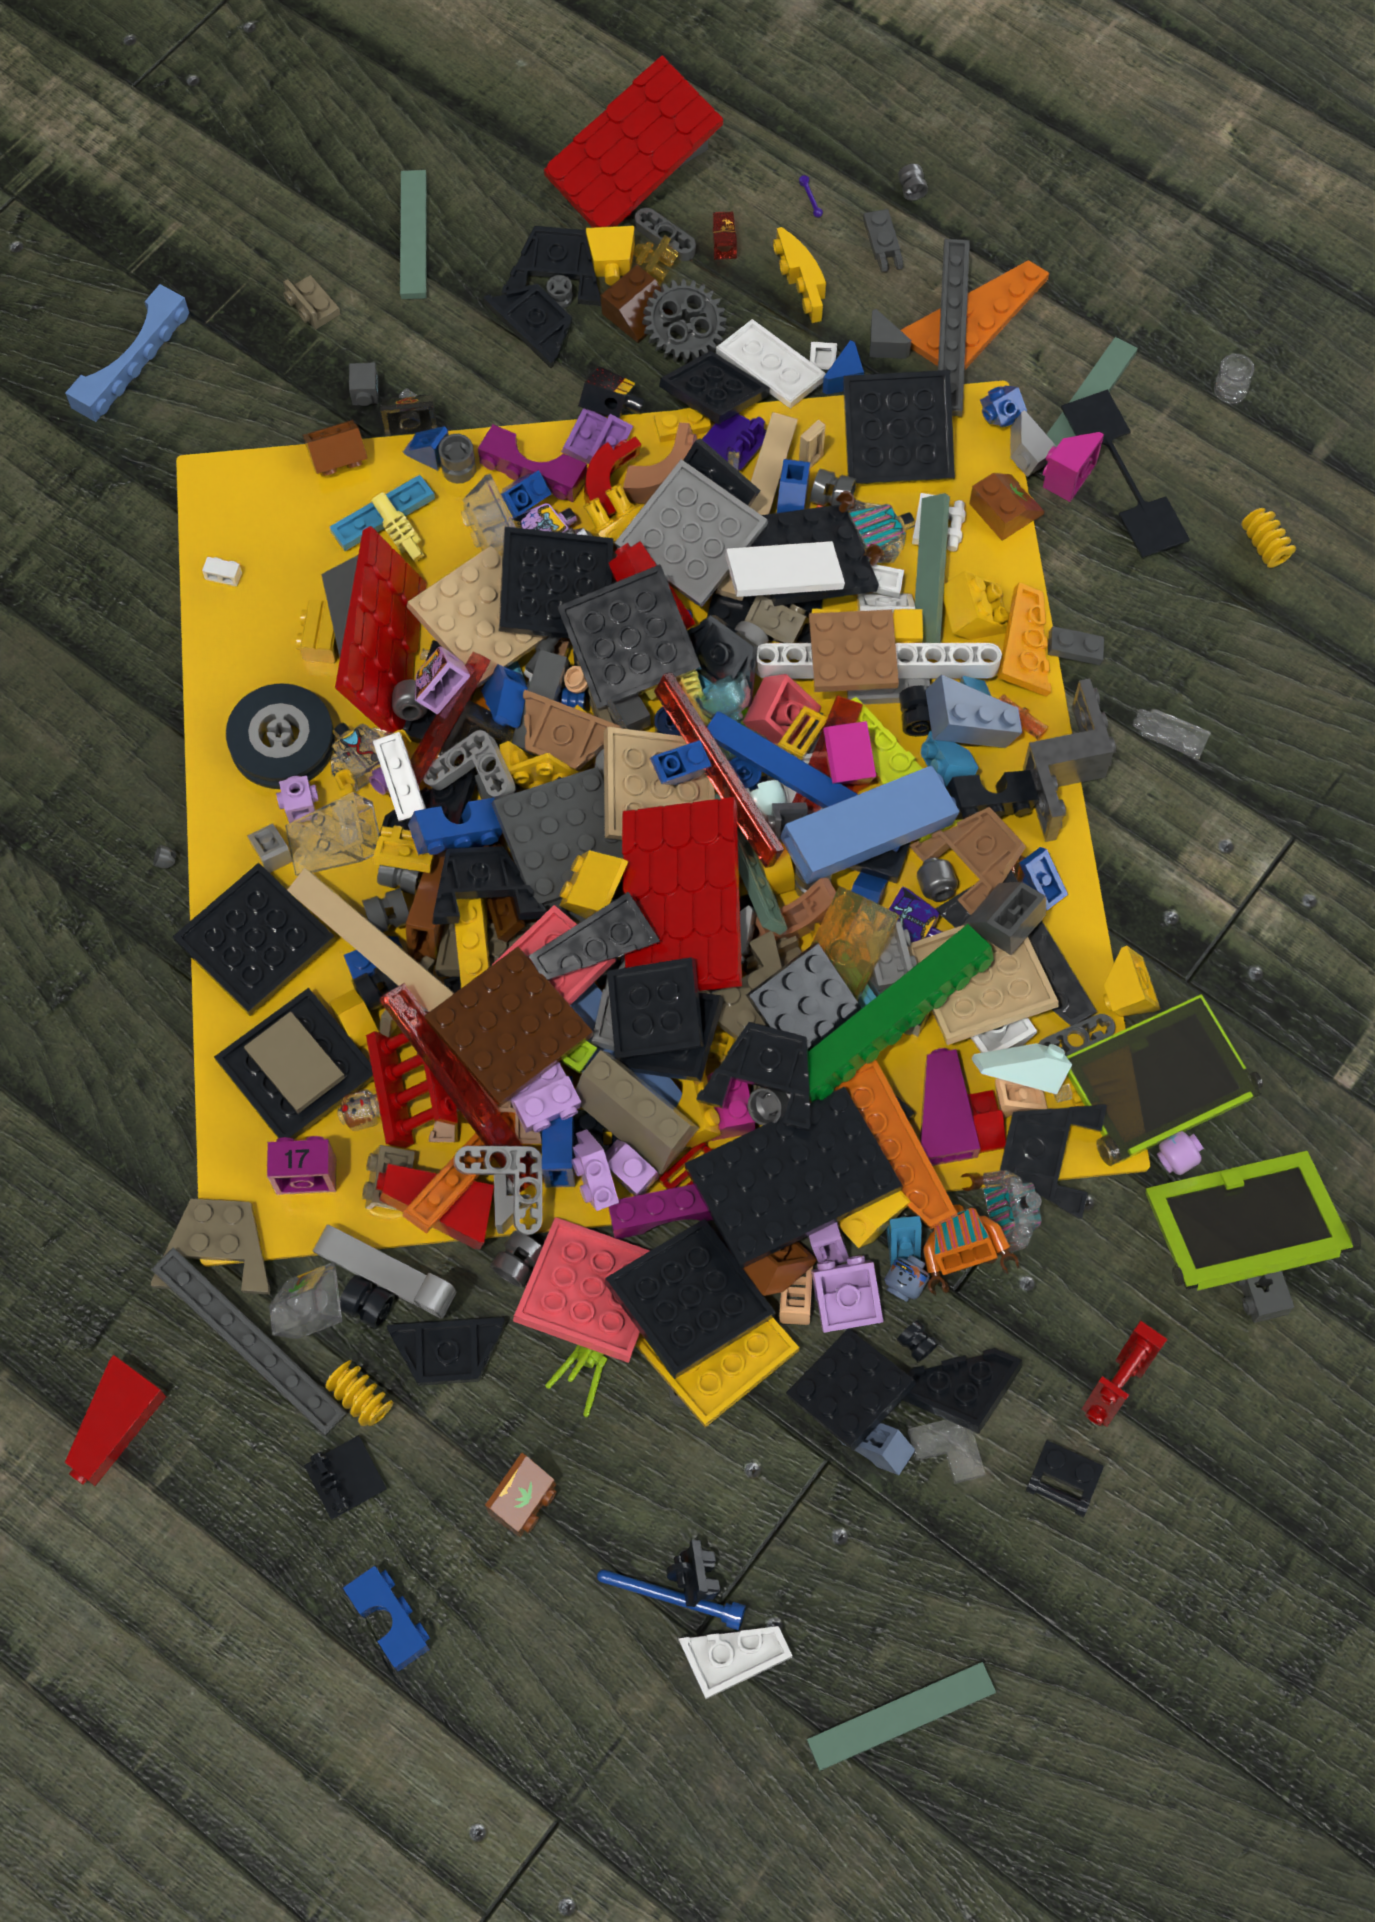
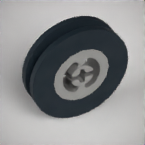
M280 683L260 687L244 696L237 703L227 722L226 741L234 764L243 776L259 786L280 789L279 781H284L291 776H307L308 781H310L323 771L334 751L335 733L330 714L319 697L303 687ZM290 725L295 726L300 731L295 742H293L295 738ZM267 730L271 747L262 743L263 736Z

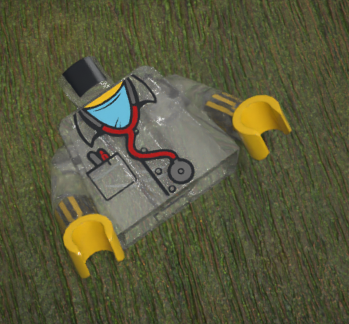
M344 722L334 728L333 734L338 740L332 745L334 754L331 757V773L341 791L344 790V785L348 783L352 785L356 792L370 783L369 777L372 776V771L381 767L373 741L394 733L375 727L369 728L366 724H360L351 730ZM401 729L394 732L401 733L404 743L412 742L405 730Z

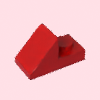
M993 1090L968 1094L980 1145L979 1154L1004 1149L1006 1139L1003 1112L997 1108Z

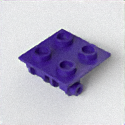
M738 413L720 424L715 423L702 440L728 463L741 471L762 447L767 431L764 429L765 421L761 417L753 418L750 421Z

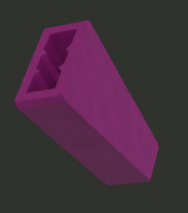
M939 1048L933 1050L931 1054H927L925 1062L920 1143L932 1166L978 1158L980 1151L956 1049L948 1051L947 1048Z

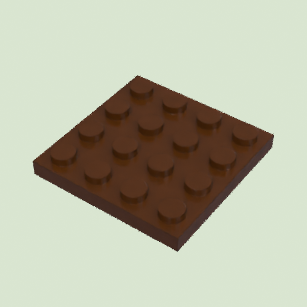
M519 947L509 952L424 1016L428 1025L499 1107L593 1036V1031L546 977L538 972L535 965Z

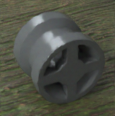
M563 275L550 278L546 286L548 294L562 308L568 307L573 300L570 279Z

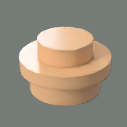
M572 666L565 672L564 682L570 692L581 693L588 688L581 666Z

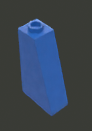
M569 1076V1078H570V1080H571V1082H572V1084H573V1077H572V1076ZM574 1116L565 1120L559 1117L550 1121L551 1125L542 1131V1173L545 1188L575 1187V1170L572 1164V1159H574Z

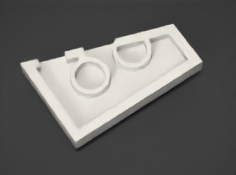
M779 1626L726 1634H710L693 1638H678L705 1699L792 1658V1654Z

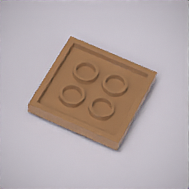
M892 609L809 614L814 692L898 688L899 678Z

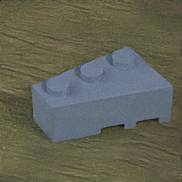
M942 674L925 690L933 740L1006 748L1022 734L1019 709L1013 705Z

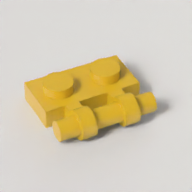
M394 825L393 828L382 826L381 836L378 838L373 855V864L430 873L435 855H430L429 853L418 855L410 830H404L403 826Z

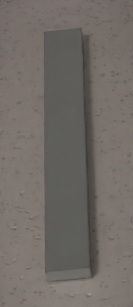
M944 239L938 370H950L952 416H962L970 240Z
M174 1248L151 1269L325 1436L347 1415V1412Z

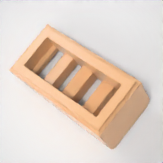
M813 1266L805 1272L806 1277H800L792 1284L806 1285L805 1288L788 1287L784 1292H781L780 1323L810 1324L811 1270H813ZM787 1296L804 1297L805 1300L787 1299Z

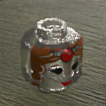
M363 1089L345 1095L342 1099L341 1107L338 1108L340 1122L343 1125L347 1124L352 1131H360L378 1125L381 1115L377 1094H374L371 1090Z

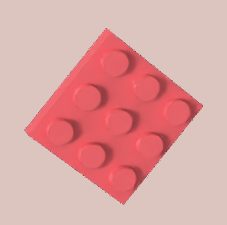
M554 905L493 964L516 947H519L529 958V955L577 924ZM613 958L549 980V982L571 1005L616 959Z

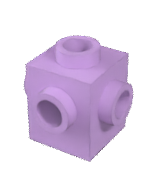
M291 776L284 781H279L281 792L276 793L279 808L285 809L289 823L317 817L314 802L319 801L316 786H310L307 776Z

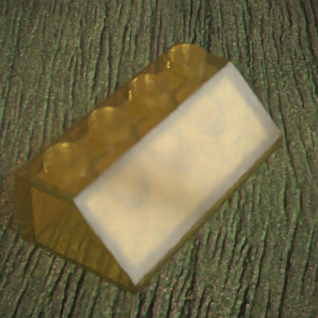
M839 886L811 945L819 943L858 1002L900 915Z

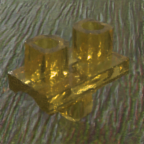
M664 235L655 252L652 249L654 245L651 242L638 244L634 248V255L637 258L636 263L640 266L643 263H648L644 270L656 279L659 286L668 271L657 264L658 260L671 268L679 254L668 245L671 238Z

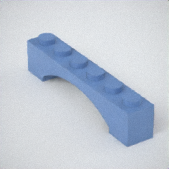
M159 284L145 301L148 311L146 320L131 346L117 360L102 370L86 377L80 375L66 391L65 394L71 408L95 422L107 413L114 400L124 393L127 385L140 374L145 364L155 357L157 350L163 343L167 342L176 328L186 321L189 310L185 297Z

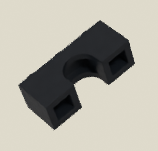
M1031 771L1004 772L995 785L997 793L986 790L981 783L979 775L952 777L946 789L950 796L955 798L956 806L960 811L955 820L965 819L988 807L999 817L1013 814L1015 816L1029 814L1039 801Z

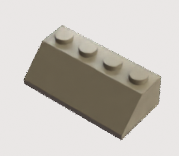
M603 1050L598 1052L583 1071L576 1087V1092L581 1100V1107L619 1140L626 1142L661 1175L699 1129L696 1124L622 1062L615 1059L609 1052Z

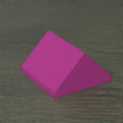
M867 721L823 728L832 783L869 784L876 777Z

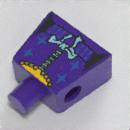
M904 886L900 889L877 931L894 928V922L901 921L903 930L907 929L909 932L911 943L943 932L935 928L940 913Z

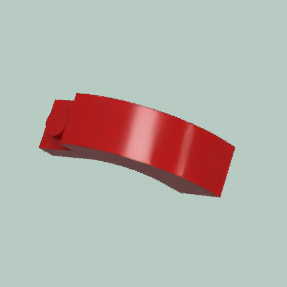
M636 436L629 441L627 439L620 441L614 449L608 442L602 445L592 457L587 469L584 484L585 504H590L589 501L599 498L609 518L617 512L605 492L608 489L612 490L610 484L611 475L617 469L639 456L642 444Z

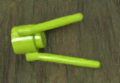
M577 1345L574 1352L555 1372L545 1387L550 1389L576 1359L578 1362L568 1377L569 1382L574 1380L583 1365L593 1368L595 1364L596 1368L583 1413L584 1417H588L602 1369L608 1359L602 1353Z

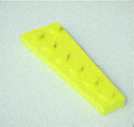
M857 697L832 709V715L839 725L867 721L876 772L875 778L880 785L923 769L915 761V757L909 751L906 752L897 742V738L888 729L883 727L882 723ZM963 819L955 820L952 825H950V826H948V827H945V828H943V829H940V830L943 832V831L947 830L948 828H950V827L956 825L957 822H959V821H961V820H963ZM928 834L919 838L918 841L922 843L932 838V835Z

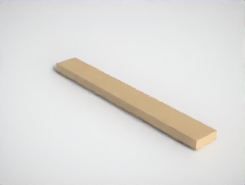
M772 412L751 482L761 491L750 508L760 515L770 513L782 473L783 460L787 458L798 421L796 418ZM729 572L718 586L716 594L742 601L743 597H736Z
M306 868L302 870L288 888V892L429 1012L454 994L453 991Z

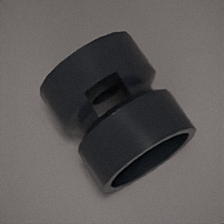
M911 686L899 693L902 728L906 735L920 737L926 736L932 731L925 691L929 686Z
M377 967L373 969L372 975L364 973L351 980L369 1013L383 1006L385 999L391 1002L401 989L400 986ZM382 982L385 987L379 991L376 984Z
M355 1275L348 1282L340 1297L338 1310L351 1317L359 1315L362 1323L378 1329L389 1314L395 1295L380 1286L374 1289L372 1282L359 1275Z

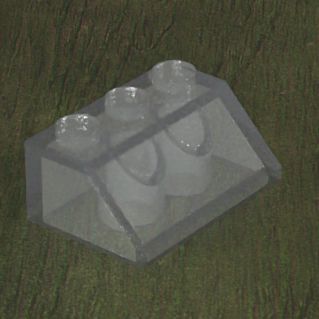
M488 474L463 499L464 511H461V516L466 527L471 526L473 530L471 537L475 547H481L482 551L492 546L502 557L504 528H516L491 474Z

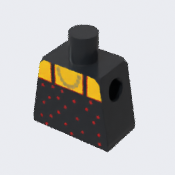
M599 366L585 381L578 406L608 416L612 414L620 418L626 410L640 414L645 399L633 395L634 382Z

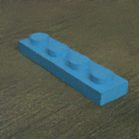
M421 475L416 476L386 494L395 509L403 512L405 516L435 499L434 492ZM372 502L329 527L331 534L344 551L361 542L362 531L367 527L372 526L377 532L384 529L383 518Z

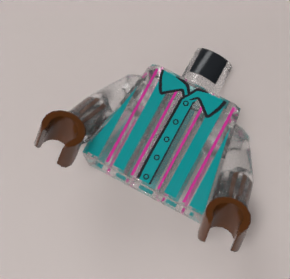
M843 491L836 498V501L842 503L839 506L840 512L849 511L848 517L853 523L865 550L863 555L868 557L872 566H875L877 563H893L903 550L906 537L905 530L915 527L912 514L907 512L897 516L890 504L880 505L856 500L849 491Z
M1009 1170L986 1172L983 1176L974 1172L962 1174L961 1177H970L972 1180L970 1187L962 1188L964 1191L978 1190L982 1185H985L986 1188L983 1191L989 1218L1001 1226L1010 1245L1008 1248L1009 1252L1014 1253L1025 1249L1030 1242L1033 1231L1042 1222L1039 1211L1042 1199L1035 1192L1034 1184L1032 1182L1023 1183L1021 1177ZM997 1258L984 1263L992 1264L997 1260Z

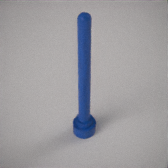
M600 1570L597 1574L598 1581L722 1618L721 1622L727 1623L726 1627L736 1630L740 1629L746 1605L733 1602L732 1604L726 1603L724 1606L707 1600H701L695 1607H687L684 1593L607 1570Z

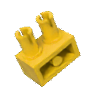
M617 484L611 487L612 490L608 489L605 492L617 512L611 518L608 517L599 498H595L589 501L590 504L586 503L583 506L595 525L594 529L589 532L593 536L613 538V552L617 548L615 541L643 508L642 505H634L629 502L621 484Z

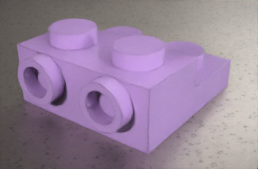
M559 1062L510 1099L526 1133L534 1130L535 1133L543 1131L551 1125L550 1121L559 1117L562 1120L568 1119L577 1114V1109L581 1106V1100L569 1076L565 1075Z
M587 1129L576 1133L579 1144L573 1147L576 1158L572 1159V1164L576 1175L582 1177L584 1185L580 1186V1192L585 1203L590 1202L596 1211L619 1203L604 1149Z
M864 1255L846 1258L847 1264L835 1265L834 1260L817 1263L818 1269L811 1270L815 1298L818 1302L821 1327L824 1333L883 1322L874 1262L865 1260Z

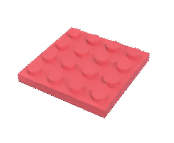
M555 1217L517 1307L513 1322L629 1363L640 1331L606 1286L605 1278L648 1253L649 1250Z

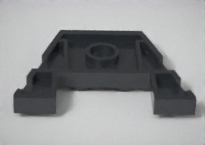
M534 226L521 251V256L516 266H513L510 272L508 282L502 288V295H505L507 290L523 289L527 286L529 275L542 277L563 275L569 279L580 280L578 304L601 306V297L585 230Z
M503 846L446 849L432 918L433 925L459 923L460 913L456 899L513 897L518 920L540 919L546 913L543 904H539L533 897L534 891L530 885L524 884L520 877L519 869Z
M748 1022L727 1052L728 1055L719 1068L715 1069L705 1088L701 1089L696 1100L703 1104L724 1109L733 1079L791 1094L783 1124L810 1132L811 1112L807 1037Z
M1098 1104L1094 1106L1013 1112L999 1171L1025 1187L1033 1184L1028 1189H1034L1036 1194L1075 1218L1082 1219L1088 1192L1060 1186L1057 1184L1070 1125L1101 1132L1107 1105Z

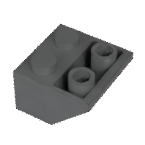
M1023 882L999 883L964 922V926L969 924L982 938L1012 955L1046 916V896Z

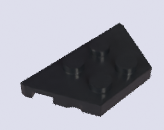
M538 284L525 286L523 289L507 290L506 294L492 297L490 294L483 297V303L545 364L552 368L572 324V317Z
M710 615L701 621L698 626L687 630L702 668L697 670V672L744 707H750L753 697L758 646L718 616Z
M505 1318L387 1325V1330L418 1386L479 1382L504 1329Z

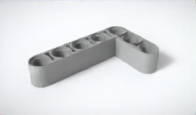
M328 1224L313 1249V1252L363 1277L441 1319L445 1316L457 1293L453 1285L431 1273L425 1275Z

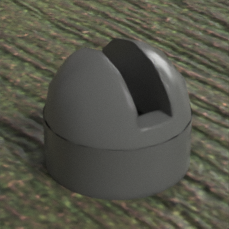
M159 845L154 855L153 866L165 869L173 866L176 853L167 846Z

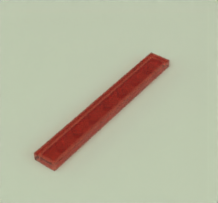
M673 673L664 674L654 693L685 742L690 744L701 741L712 765L705 771V774L721 798L734 797L737 806L738 826L764 867L774 866L784 851L783 846Z
M405 983L383 995L379 999L382 1005L484 1145L523 1146L470 1072L425 1021L424 1016L427 1013ZM499 1152L492 1154L500 1167L503 1168L506 1165L505 1156ZM526 1153L525 1157L520 1159V1163L526 1165V1173L524 1175L519 1173V1178H536V1173L530 1175V1166L535 1162L530 1158L529 1153ZM507 1175L513 1183V1175ZM523 1183L520 1186L519 1192L521 1193L532 1184Z

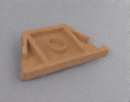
M528 690L523 692L526 707L524 726L527 730L525 749L537 756L550 753L576 771H579L604 749V730L607 727L622 728L620 725Z

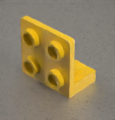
M510 741L499 744L500 752L514 782L524 789L557 780L558 777L564 778L578 773V771L569 767L550 753L533 757Z

